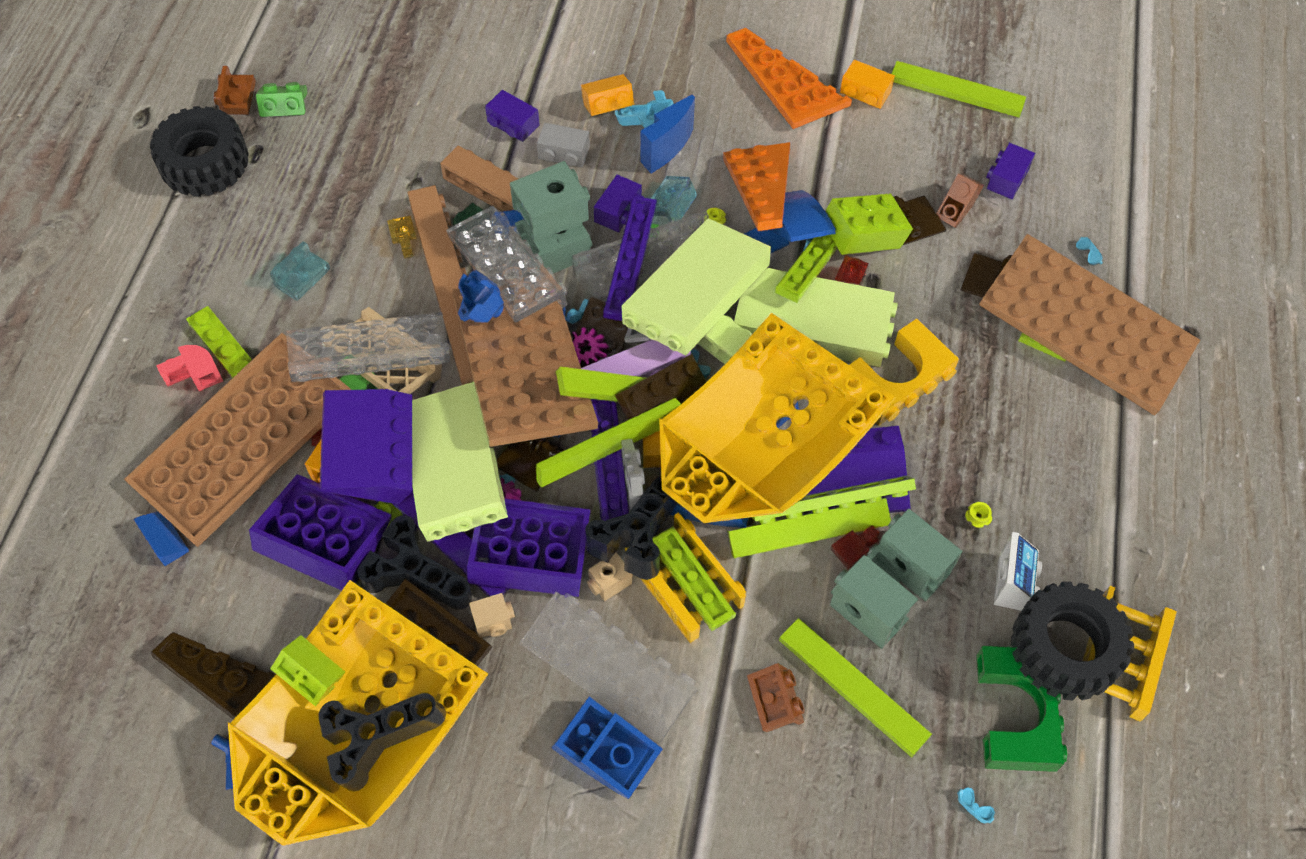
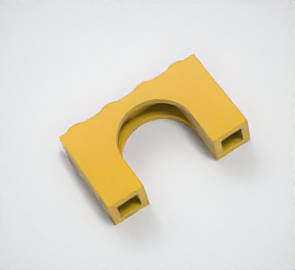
M917 318L898 331L894 343L914 364L918 373L916 378L904 383H894L880 377L861 357L849 364V366L896 398L876 421L878 425H881L886 420L889 422L894 420L899 415L900 410L905 407H912L920 396L924 393L928 395L933 392L938 383L943 380H950L957 371L955 368L959 358Z

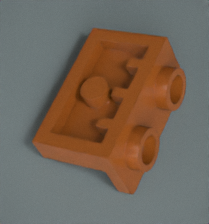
M228 66L222 67L221 74L218 75V89L214 92V102L221 111L230 115H249L256 82L254 75H231Z
M777 663L747 675L763 731L770 732L793 722L798 725L804 723L802 716L805 713L804 705L798 696L796 697L794 690L796 680L790 669Z

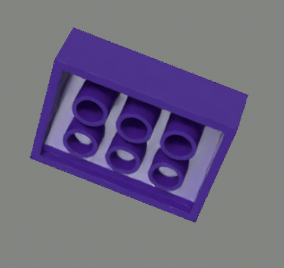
M389 389L325 390L323 392L320 491L393 504H400L412 492V394Z
M899 426L870 428L845 458L807 495L906 476L905 450ZM909 491L908 495L903 497H892V494L881 496L887 499L889 513L904 512L911 509ZM865 500L855 501V504L863 503V502H866V501H865ZM839 505L830 506L829 509L839 508ZM810 510L802 513L803 515L813 513V511Z
M297 474L249 529L253 551L342 591L349 580L355 584L359 580V565L370 550L372 552L375 551L392 517L391 514L350 496L320 491V483Z
M504 499L507 518L474 528L467 563L468 583L579 597L586 547L585 528L589 523L590 509Z

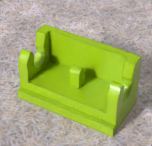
M302 635L281 650L270 668L315 707L335 688L334 684L345 674L342 668Z

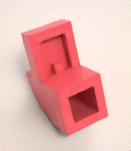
M201 346L178 347L181 353L180 356L156 365L167 387L189 377L194 381L198 391L223 382L210 353Z

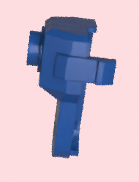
M477 270L472 271L468 276L463 274L458 284L463 297L458 311L460 319L464 322L470 319L474 322L488 323L492 317H499L503 311L504 302L500 296L501 293L497 284Z

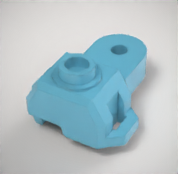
M663 90L653 92L656 100H652L645 105H632L619 111L615 110V115L618 123L622 126L642 125L646 128L654 123V114L674 103L672 99H666Z

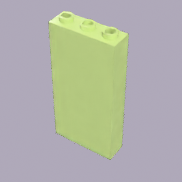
M708 218L622 305V323L628 328L634 329L648 338L668 346L671 350L678 351L686 356L770 265L771 246Z
M766 268L739 298L734 323L743 329L749 330L751 334L773 313L841 360L854 362L861 357L868 365L880 367L883 358L888 359L891 344L886 343L887 337H892L894 323L890 322V318H895L898 303L893 302L895 292L816 277L798 303H795L775 293L776 286L787 271Z
M474 382L412 400V486L418 526L427 542L461 531H467L487 523H494L508 517L494 447L489 446Z

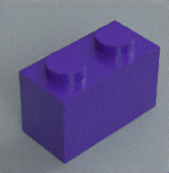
M503 89L485 105L487 122L491 126L506 132L510 137H515L522 142L540 126L538 109Z
M1009 142L1005 151L1000 150L995 161L997 165H992L986 178L989 179L987 189L1013 200L1031 167L1036 153Z
M617 174L593 207L594 222L619 233L623 226L626 225L633 196L644 197L642 196V185Z

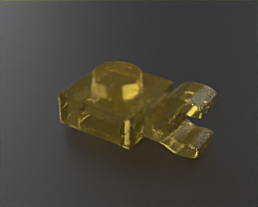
M411 215L387 220L392 243L401 244L404 259L414 257L410 240L417 238Z

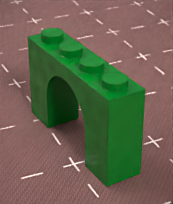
M982 646L976 655L978 683L1017 686L1033 698L1039 713L1037 727L1031 731H989L983 738L985 769L1057 772L1067 761V747L1065 744H1062L1061 733L1064 731V719L1062 715H1059L1058 705L1061 702V694L1053 697L1046 693V688L1041 686L1038 689L1031 684L1034 680L1029 675L1025 677L1020 671L1022 663L1015 662L1012 653L1016 648Z

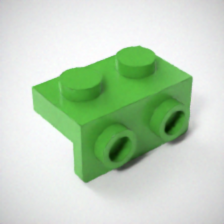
M298 82L286 83L285 86L268 83L262 85L263 87L256 93L259 115L261 117L304 115L306 113L304 99L308 94L306 85H299Z

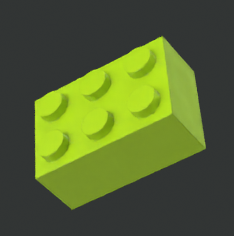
M891 193L832 198L825 210L835 227V234L830 236L841 255L900 249L913 230Z

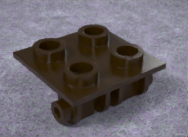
M925 195L908 201H904L899 196H894L895 201L913 228L903 245L946 232V228Z
M974 253L960 290L983 298L1012 255H1008L1001 262Z
M591 296L576 333L581 335V328L584 327L588 333L594 328L597 330V335L603 334L605 336L602 343L609 345V348L602 352L607 354L608 357L620 353L625 343L624 339L628 327L622 321L604 318L603 313L606 302Z
M545 438L511 443L496 460L497 467L537 492L541 486L537 482L536 464L564 450Z

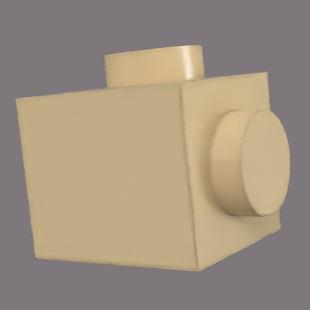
M617 552L608 563L602 560L588 569L589 580L587 584L595 596L599 594L604 602L632 584V574L625 571L624 562Z
M502 593L469 603L478 635L481 638L490 635L492 637L501 636L507 630L512 629L510 619L515 617L511 601L505 602Z

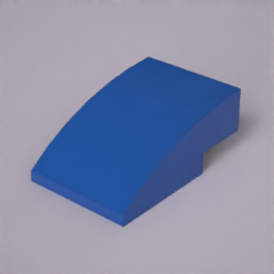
M693 94L654 114V123L640 130V162L651 174L671 161L690 138L694 128L695 97Z
M804 190L785 193L782 228L770 229L790 242L835 234V227L825 210L814 197Z
M590 696L584 701L551 747L586 774L627 799L631 797L663 750L617 713L612 714Z

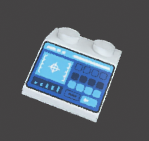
M1016 532L1011 533L999 555L994 605L1022 610L1032 595L1040 590V587L1036 586V578L1040 577L1042 562L1038 561L1039 550Z

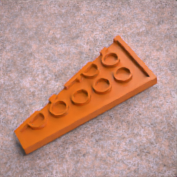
M747 28L727 34L726 42L792 129L851 106V98L848 96L842 97L836 93V88L831 85L826 86L818 80L817 75L793 59L789 61L783 57V52L777 48L773 50L765 45V40Z
M790 142L767 146L756 145L753 148L747 149L735 148L731 151L723 152L724 163L758 231L782 228Z

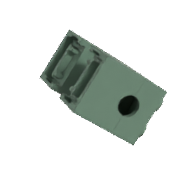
M562 161L510 182L513 208L520 212L524 218L515 223L517 244L537 277L549 276L591 258L590 247L593 245L590 235L583 226V222L589 220L588 201L590 200V195L587 188L580 185L574 169H570L567 163Z
M910 509L902 516L897 514L888 525L890 529L882 536L879 545L875 544L867 555H863L849 571L844 569L834 581L836 585L831 591L833 596L830 606L881 649L909 620L906 615L911 610L910 608L918 601V598L899 582L901 581L926 602L951 575L963 552Z

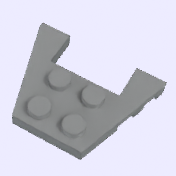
M632 439L621 440L628 508L631 511L645 492L644 487L642 488L645 480L643 468L639 467L641 465L639 449L635 450Z

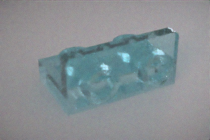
M665 177L651 197V199L657 200L654 216H665L668 218L671 226L678 225L697 196V192L689 177Z
M303 241L293 248L284 260L275 265L270 275L277 289L298 301L330 270L328 262L310 252L308 244Z

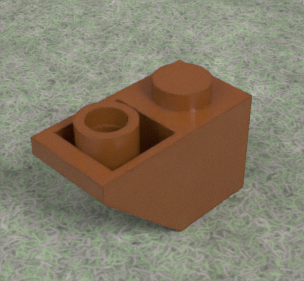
M958 174L936 213L939 219L956 228L973 207L984 185L964 174Z

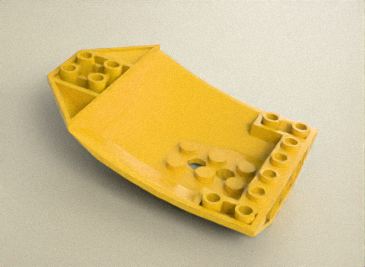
M771 313L713 377L663 419L659 418L662 490L702 523L783 513L804 498L845 458L896 398ZM799 400H808L809 403L806 408L802 410L795 408V404ZM782 417L791 419L790 427L785 430L777 428V422Z
M349 580L306 638L345 671L343 677L334 684L335 688L315 707L276 674L261 692L230 723L228 722L235 810L283 846L371 827L395 802L420 771L488 676L487 672L351 580ZM389 673H396V684L391 688H386L384 686L385 676ZM421 693L432 695L444 706L446 717L440 726L384 749L369 771V779L364 788L359 791H349L332 779L327 756L347 748L352 739L334 745L322 737L319 711L328 701H339L349 710L364 715L372 714L368 713L364 707L365 701L371 696L378 697L380 701V706L375 712ZM432 706L425 710L424 716L431 712ZM401 718L397 722L396 727H399L403 723L404 718ZM376 729L370 732L368 739L375 734Z

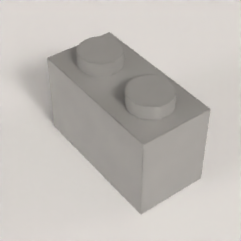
M544 123L537 141L538 159L557 163L565 161L569 166L582 168L590 148L589 131Z

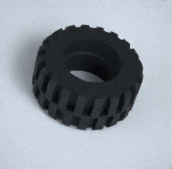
M194 106L193 109L187 110L184 108L177 114L172 113L166 121L162 120L158 125L159 129H155L152 135L150 153L161 178L172 190L184 195L190 193L194 197H201V194L210 196L214 195L213 193L217 191L223 192L227 186H233L237 182L238 177L241 178L245 172L244 168L248 165L249 153L239 125L232 116L219 109L215 111L213 107L206 106L201 108L200 106ZM215 146L203 155L185 157L189 152L199 147Z
M1063 581L1059 586L1052 583L1032 595L1014 622L1011 646L1016 648L1012 653L1015 662L1022 663L1020 668L1022 674L1025 677L1029 675L1034 680L1031 684L1038 689L1041 686L1046 688V693L1050 696L1056 697L1058 694H1062L1064 700L1073 701L1077 696L1080 700L1090 699L1093 695L1098 696L1102 694L1123 674L1131 661L1130 656L1134 652V643L1130 641L1134 634L1132 627L1126 626L1128 617L1124 611L1119 612L1116 608L1118 603L1113 598L1108 600L1103 596L1104 592L1098 588L1094 591L1088 589V584L1079 582L1077 586H1073L1071 581ZM1053 621H1067L1081 627L1093 641L1095 659L1091 661H1076L1061 654L1049 639L1047 624Z

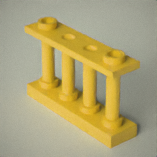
M679 512L675 514L674 528L692 549L691 552L696 559L699 558L708 569L706 573L711 580L716 579L725 592L722 593L728 603L733 601L739 609L744 607L746 591L742 584L737 580L734 581L695 533L696 530L689 519L684 520ZM664 567L655 578L641 579L689 643L699 638L700 625L703 619L697 611L688 612L683 605L684 600L688 597L682 589L678 591L674 589L672 591L667 585V579L672 576L669 570Z
M1109 586L1103 596L1108 600L1113 598L1115 587ZM1118 603L1116 608L1119 612L1124 611L1128 619L1148 626L1152 634L1151 638L1146 641L1135 636L1130 639L1134 643V649L1142 651V655L1145 656L1144 664L1138 666L1130 662L1124 670L1125 673L1135 676V680L1139 681L1137 689L1130 691L1112 684L1104 693L1128 702V706L1132 707L1129 717L1141 722L1151 711L1177 611L1165 607L1159 615L1154 614L1151 616ZM1090 636L1082 661L1095 659V647Z

